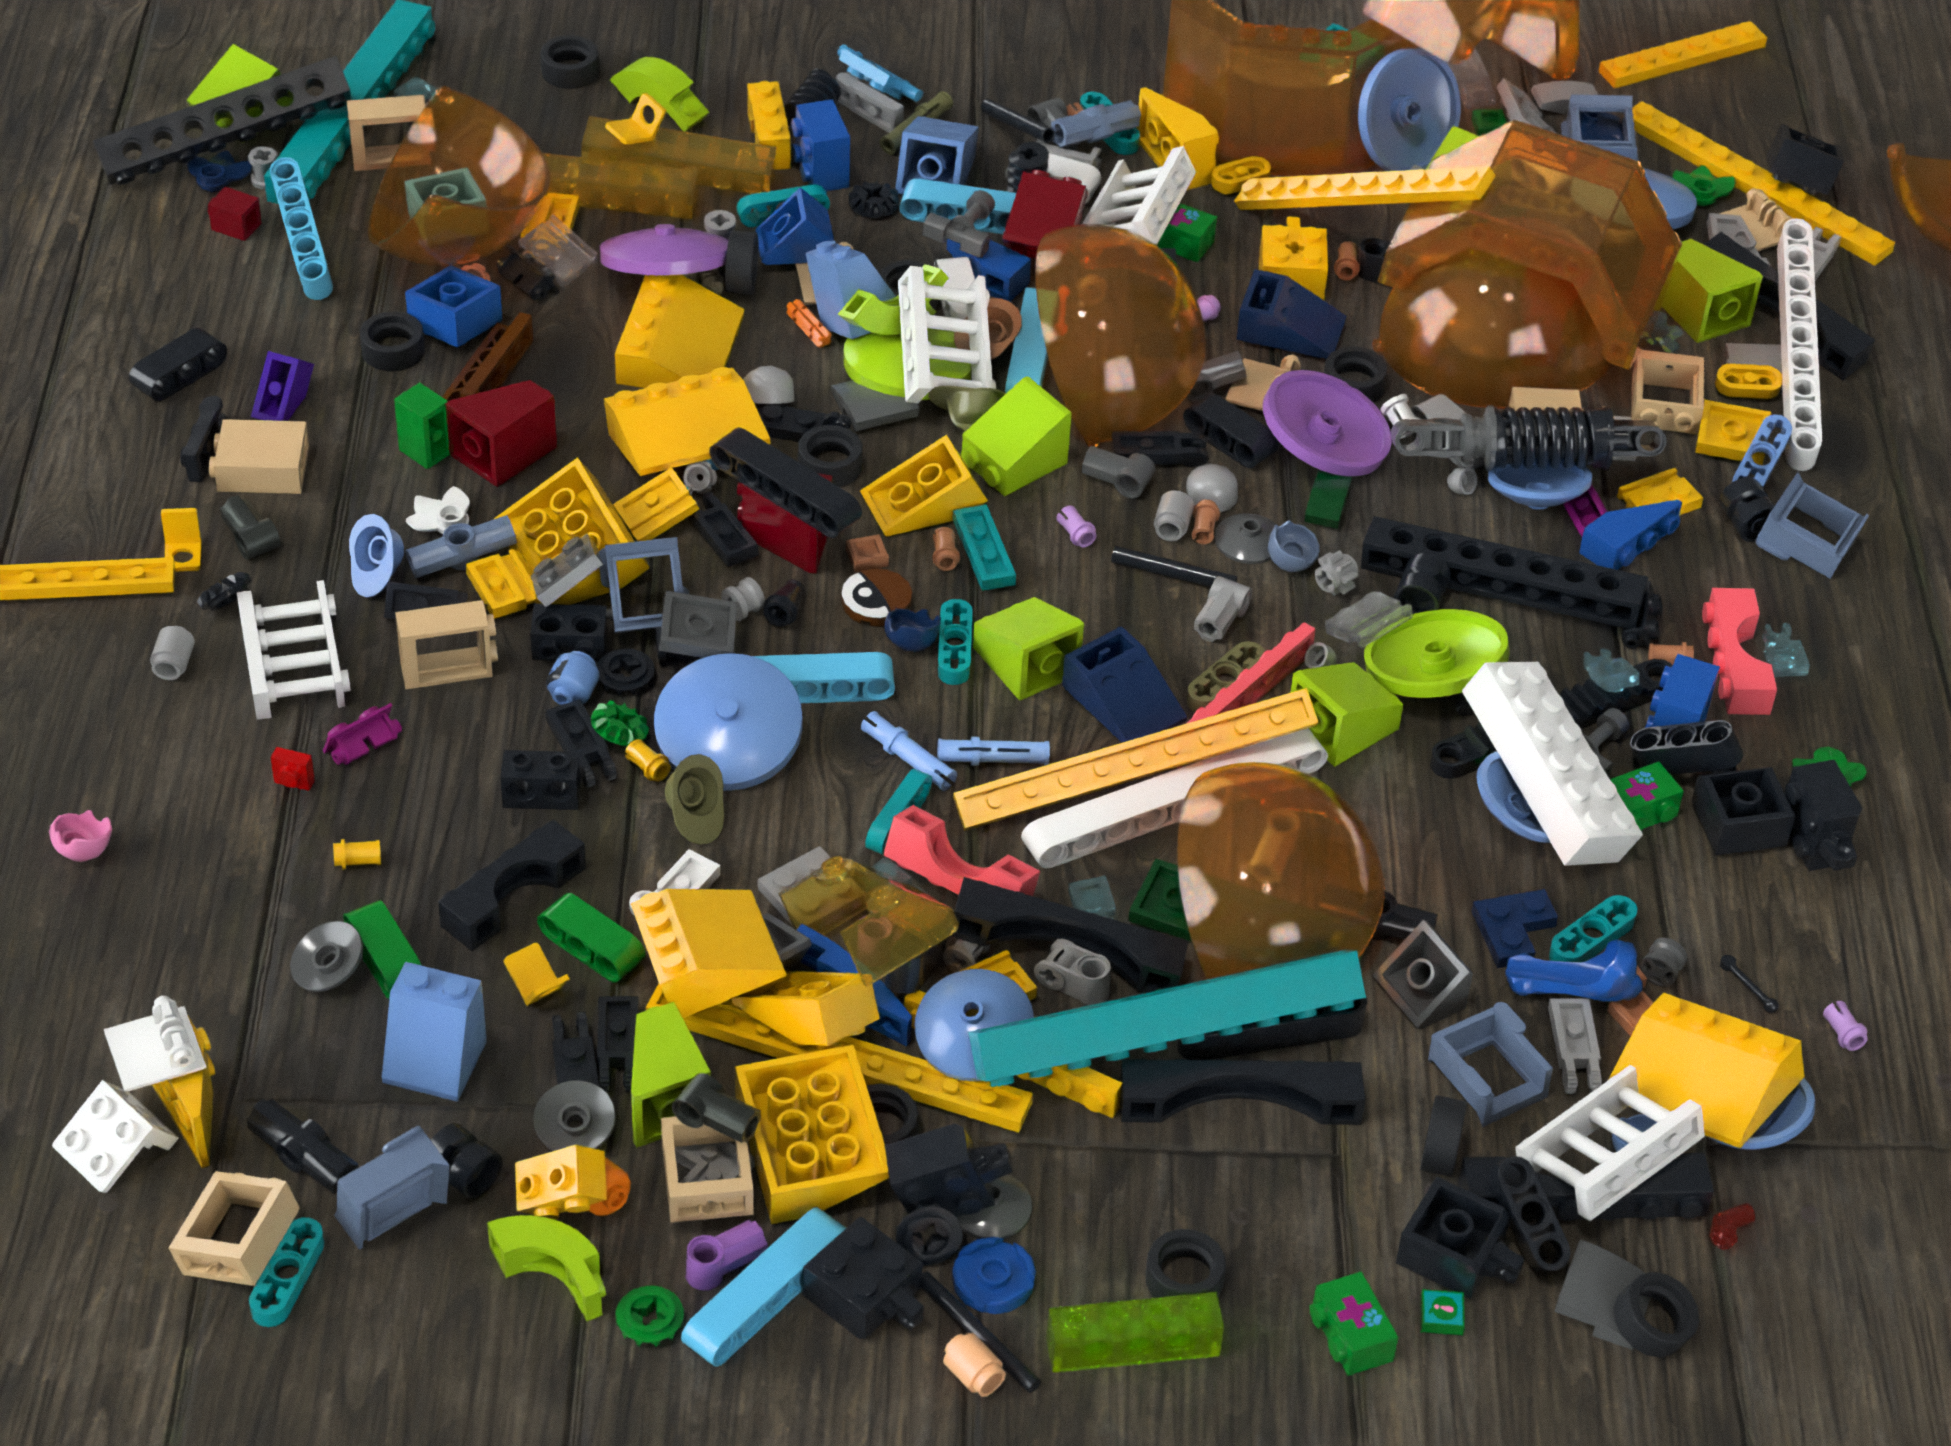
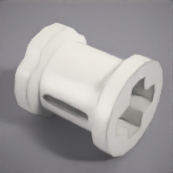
M1406 394L1391 398L1380 408L1382 414L1389 417L1393 426L1402 419H1420L1415 417L1407 404L1409 399ZM1405 431L1400 436V439L1410 436L1415 431Z

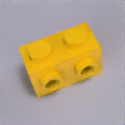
M573 1145L515 1163L516 1204L518 1212L557 1220L559 1219V1213L585 1212L590 1210L591 1204L607 1200L605 1151Z

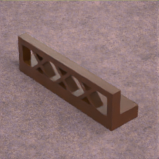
M519 312L510 326L496 323L442 397L450 401L499 388L533 342L532 315Z

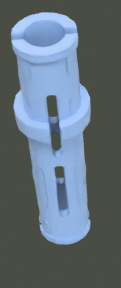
M872 711L867 715L870 720L877 724L876 727L863 720L861 724L863 732L883 744V750L890 755L896 754L913 768L931 775L932 782L940 790L946 791L952 786L941 775H945L953 782L956 781L957 771L948 767L914 740L910 739L908 732L902 727H894L876 711Z
M971 736V740H943L938 738L937 759L940 761L970 762L971 766H979V762L1049 764V741L980 740L979 737Z

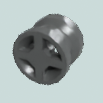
M1658 938L1651 945L1649 954H1646L1641 961L1640 970L1649 982L1657 986L1668 987L1675 982L1678 977V971L1682 970L1688 961L1687 952L1681 944L1673 939Z

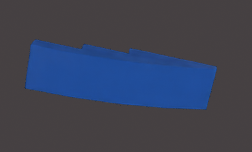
M802 923L797 928V931L810 938L812 946L801 960V963L817 972L870 974L880 1019L867 1026L907 1047L911 1042L912 1016L894 993L862 962L835 942Z

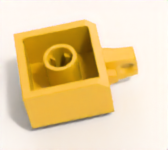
M1287 217V226L1262 225L1259 270L1288 276L1324 300L1328 274L1327 229L1300 227V217Z

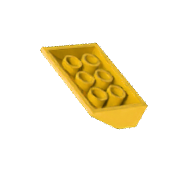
M681 274L645 275L615 351L616 384L647 388L648 385L653 383L666 384L678 381L686 375L699 376L711 373L716 368L726 367L744 317V309Z
M720 367L708 374L699 376L686 375L678 381L666 384L653 383L645 389L619 391L614 396L604 398L609 436L640 476L667 470L671 467L676 468L711 459L710 447L736 427H741L766 443L771 444L768 432L746 384L733 368Z
M579 458L573 460L494 518L508 516L517 543L509 546V548L515 550L530 576L534 573V568L541 561L547 558H551V560L563 552V546L577 536L581 538L588 533L596 543L598 551L605 548V545L635 542L599 481ZM645 558L616 561L619 589L650 568ZM600 568L551 604L572 605L609 593V588L604 587L601 583Z
M665 889L657 893H648L641 897L640 900L630 903L667 1003L674 1002L682 1018L787 976L751 890Z
M1663 993L1641 1016L1609 1079L1629 1065H1632L1637 1071L1638 1090L1641 1095L1669 1111L1677 1109L1691 1099L1702 1106L1704 1133L1706 1136L1741 1148L1805 1076L1801 1040Z
M854 1045L735 1066L736 1099L761 1111V1120L757 1125L755 1134L748 1143L751 1154L754 1156V1164L771 1224L800 1219L815 1207L824 1211L889 1178L885 1143Z

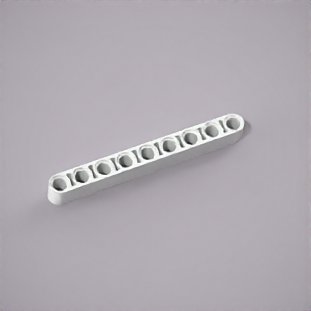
M1790 219L1783 226L1777 248L1783 414L1792 425V433L1785 447V459L1791 468L1798 471H1807L1815 465L1822 443L1813 231L1808 222L1802 219Z
M1309 728L1195 762L1039 818L1025 827L1021 838L1042 868H1053L1311 774L1325 764L1328 753Z

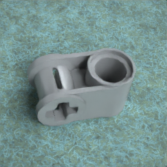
M1057 939L1054 941L1050 948L1051 953L1045 960L1038 962L1034 968L1035 976L1043 986L1071 996L1084 1004L1093 1005L1105 1002L1110 995L1111 966L1108 959L1103 955L1079 947L1069 940Z

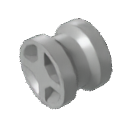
M725 210L709 212L704 218L705 232L716 234L729 240L731 231H734L736 227V218L732 213Z
M750 577L739 581L737 587L729 586L722 590V600L738 602L736 621L746 618L750 611L758 612L764 608L765 597L758 583Z

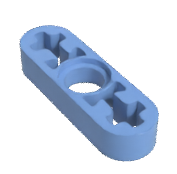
M1770 415L1763 420L1734 474L1732 482L1740 478L1749 477V474L1752 473L1762 487H1765L1792 433V425L1786 417ZM1777 427L1781 431L1777 434L1772 445L1767 441L1771 431ZM1756 452L1766 453L1770 457L1771 462L1767 465H1758L1753 461L1752 455Z

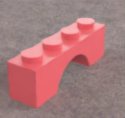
M1712 588L1709 602H1704L1703 622L1709 625L1708 647L1714 649L1713 665L1720 666L1718 672L1720 677L1718 686L1719 698L1725 700L1727 714L1770 715L1777 693L1772 664L1752 657L1740 645L1744 641L1753 639L1760 612L1754 589Z
M915 805L910 806L893 817L883 854L895 861L899 867L912 870L927 878L931 884L944 887L958 895L963 878L966 877L1033 896L1040 875V870L1009 854L990 867H977L969 864L954 851L949 843L945 821Z

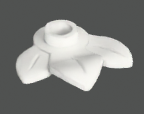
M455 486L445 493L442 500L417 495L414 500V511L416 514L406 518V523L418 531H438L442 534L447 527L453 524L466 523L469 525V516L466 513L470 507L469 498L462 490Z

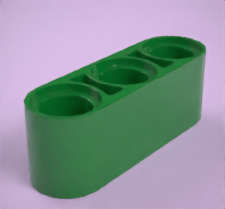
M572 893L564 894L537 916L540 930L550 941L610 982H618L646 958L645 948L638 938Z
M378 900L345 913L343 920L345 923L352 925L361 935L363 941L362 959L385 997L390 999V991L405 962L421 965V962L383 901Z

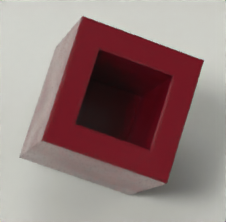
M224 187L208 204L207 212L210 217L212 231L245 241L262 224L258 197Z

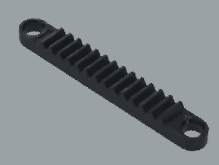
M1651 659L1630 668L1623 665L1618 672L1614 669L1610 670L1606 677L1600 674L1595 681L1589 678L1583 686L1576 683L1572 690L1569 691L1567 688H1564L1559 695L1575 723L1580 729L1596 724L1598 717L1609 708H1615L1624 713L1651 702L1655 690L1663 691V687L1659 686L1660 681L1651 679L1649 675H1662L1665 666L1672 667L1673 665L1663 659ZM1479 721L1475 728L1468 725L1462 733L1436 743L1432 749L1430 767L1436 775L1442 778H1458L1478 770L1484 759L1491 753L1497 752ZM1451 755L1458 759V762L1446 763L1440 757Z

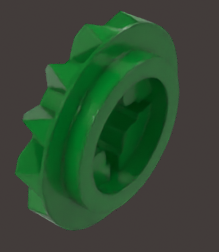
M611 700L607 704L599 703L591 715V724L594 730L604 739L622 746H628L636 739L645 741L650 729L646 725L647 718L638 715L637 708H628L625 702L622 705H617Z
M643 1286L628 1292L620 1300L616 1309V1325L619 1326L624 1339L631 1338L635 1340L638 1347L643 1342L653 1343L657 1347L662 1340H673L675 1332L681 1329L683 1325L684 1310L680 1299L670 1290L659 1286ZM656 1307L657 1319H653L650 1324L644 1326L643 1317H647Z

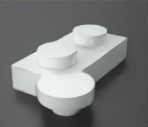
M688 849L657 883V889L654 892L657 893L665 889H708L720 876V865ZM639 891L631 896L629 909L633 915L634 912L630 903L638 901L644 895L653 892Z

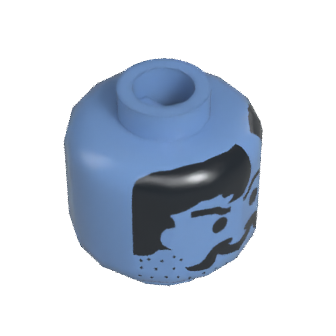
M573 651L564 653L556 659L546 678V687L553 700L560 705L579 699L582 704H585L599 681V670L596 667L595 661L583 652Z

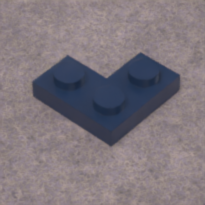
M1545 889L1473 901L1471 910L1497 968L1507 967V959L1514 955L1526 953L1535 957L1536 952L1527 932L1556 927L1558 916Z

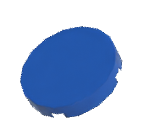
M998 1237L977 1239L964 1246L958 1253V1258L952 1270L954 1290L963 1303L978 1312L990 1314L1011 1312L1023 1305L1033 1293L1036 1270L1032 1257L1022 1246L1015 1242L1013 1245L1003 1242L1004 1238Z

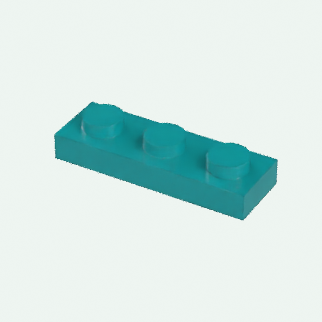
M987 504L953 510L954 525L981 590L1016 585V573Z

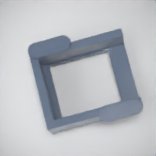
M1570 95L1567 121L1561 123L1562 143L1569 146L1571 171H1578L1590 165L1610 163L1639 167L1632 112L1633 96ZM1579 112H1624L1622 119L1624 141L1582 140Z
M1797 472L1770 512L1755 542L1757 546L1782 560H1788L1791 556L1831 579L1859 535L1869 515L1866 514L1864 517L1803 482L1799 472ZM1794 507L1822 522L1826 528L1840 535L1841 538L1834 546L1788 520L1787 517Z
M677 537L605 545V548L599 551L603 565L599 567L601 583L604 587L609 588L615 634L655 629V627H661L662 614L623 618L616 561L670 555L674 592L689 594V590L682 585Z
M1498 1002L1494 1007L1432 1034L1428 1061L1435 1063L1476 1110L1482 1127L1547 1098L1552 1076V1066L1523 1035L1526 1030L1525 1023L1504 1002ZM1492 1044L1526 1082L1496 1097L1491 1092L1490 1086L1476 1070L1462 1059Z
M416 1126L388 1142L382 1148V1155L337 1180V1211L334 1217L359 1250L363 1248V1241L365 1239L368 1242L430 1206L432 1202L447 1203L450 1165L421 1126Z

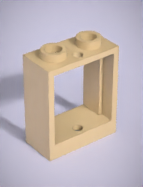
M424 95L347 101L354 171L431 165L430 152H436L434 133H428V127L434 126L432 107H425ZM418 121L420 143L365 147L364 125Z
M1638 349L1632 373L1631 420H1651L1661 430L1698 434L1704 410V357ZM1667 365H1672L1673 367H1672V368H1667L1666 366H1667ZM1643 384L1690 390V404L1643 399Z
M483 600L395 612L400 664L405 689L493 677L492 662L498 661L496 642L495 640H490V636H496V628L493 614L486 615ZM477 632L478 647L417 655V639Z
M676 1116L661 1118L662 1149L670 1223L753 1215V1183L748 1144L746 1142L740 1143L704 1124L700 1128H691L683 1124ZM735 1141L739 1178L678 1183L675 1147Z
M215 1171L169 1246V1250L183 1275L255 1286L300 1207L287 1181L278 1178L268 1179L247 1176L243 1173L232 1174ZM231 1204L260 1208L240 1244L210 1240Z

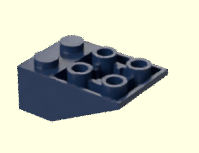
M1254 269L1240 307L1236 340L1327 359L1337 348L1347 316L1288 276Z
M1122 626L1065 655L1062 686L1121 743L1173 728L1187 720V715L1145 647Z

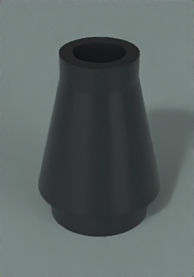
M795 579L788 580L783 587L765 600L764 615L772 625L783 627L796 620L801 599L805 593V587L800 581Z

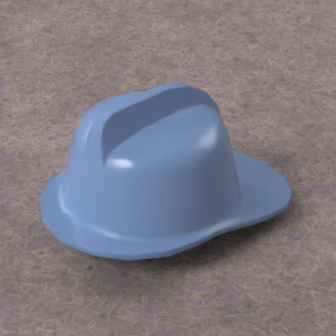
M376 514L365 515L360 518L352 528L349 538L351 577L353 587L359 595L367 598L374 597L382 592L402 562L404 555V543L401 536L389 527V524L383 517Z

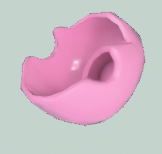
M87 810L80 815L67 813L57 816L50 826L49 835L52 845L58 853L70 860L85 862L99 857L106 849L110 841L112 825L108 817L98 821L91 810Z

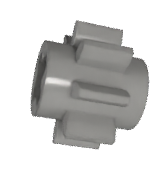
M1339 550L1334 554L1329 552L1318 559L1321 567L1315 570V579L1323 591L1331 592L1333 596L1340 592L1344 595L1356 587L1352 580L1359 576L1358 566L1350 555L1342 554Z

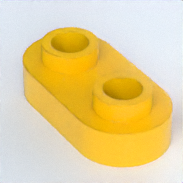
M1257 156L1221 164L1212 171L1211 185L1221 194H1233L1241 191L1243 184L1249 179L1270 178L1271 165L1266 159Z
M1725 364L1718 369L1715 387L1721 394L1728 397L1770 399L1776 397L1781 390L1782 374L1778 369L1768 365Z

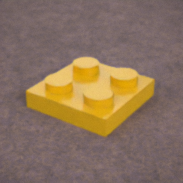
M1704 400V410L1695 453L1742 461L1763 420L1770 416L1771 412ZM1754 453L1752 455L1753 461L1758 465H1763L1765 453Z

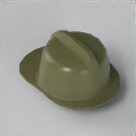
M943 385L934 387L929 392L928 397L936 406L949 411L951 422L957 428L966 431L1006 393L993 388Z
M701 754L689 755L679 763L666 781L665 799L673 811L674 822L680 834L689 842L698 845L709 844L718 838L723 829V777L718 765L710 757Z

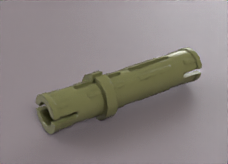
M940 91L927 103L918 105L911 116L880 139V146L883 151L893 155L901 147L903 130L918 116L923 117L931 111L926 117L938 119L945 111L953 107L951 96L944 91Z

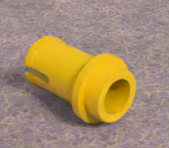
M636 739L627 746L625 757L643 770L644 776L648 780L659 782L668 776L671 765L667 756L661 753L657 754L641 739Z
M341 839V843H333L334 866H342V870H346V866L381 865L380 840L345 843V839Z

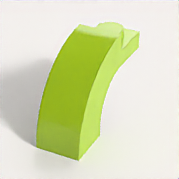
M656 57L640 58L610 79L629 103L639 98L643 93H648L666 109V112L683 132L692 128L709 114L706 107L689 89L694 82L678 67L663 59Z
M927 264L923 266L924 281L928 285L943 287L949 279L941 269ZM858 289L838 313L848 323L880 335L901 334L899 295L889 300L880 301L874 294ZM925 298L926 311L930 315H934L937 311L929 304L932 299Z
M519 1215L487 1222L489 1247L506 1278L528 1271L551 1274L568 1287L586 1321L602 1316L601 1298L606 1296V1291L600 1277L599 1253L582 1233L563 1222L541 1216Z

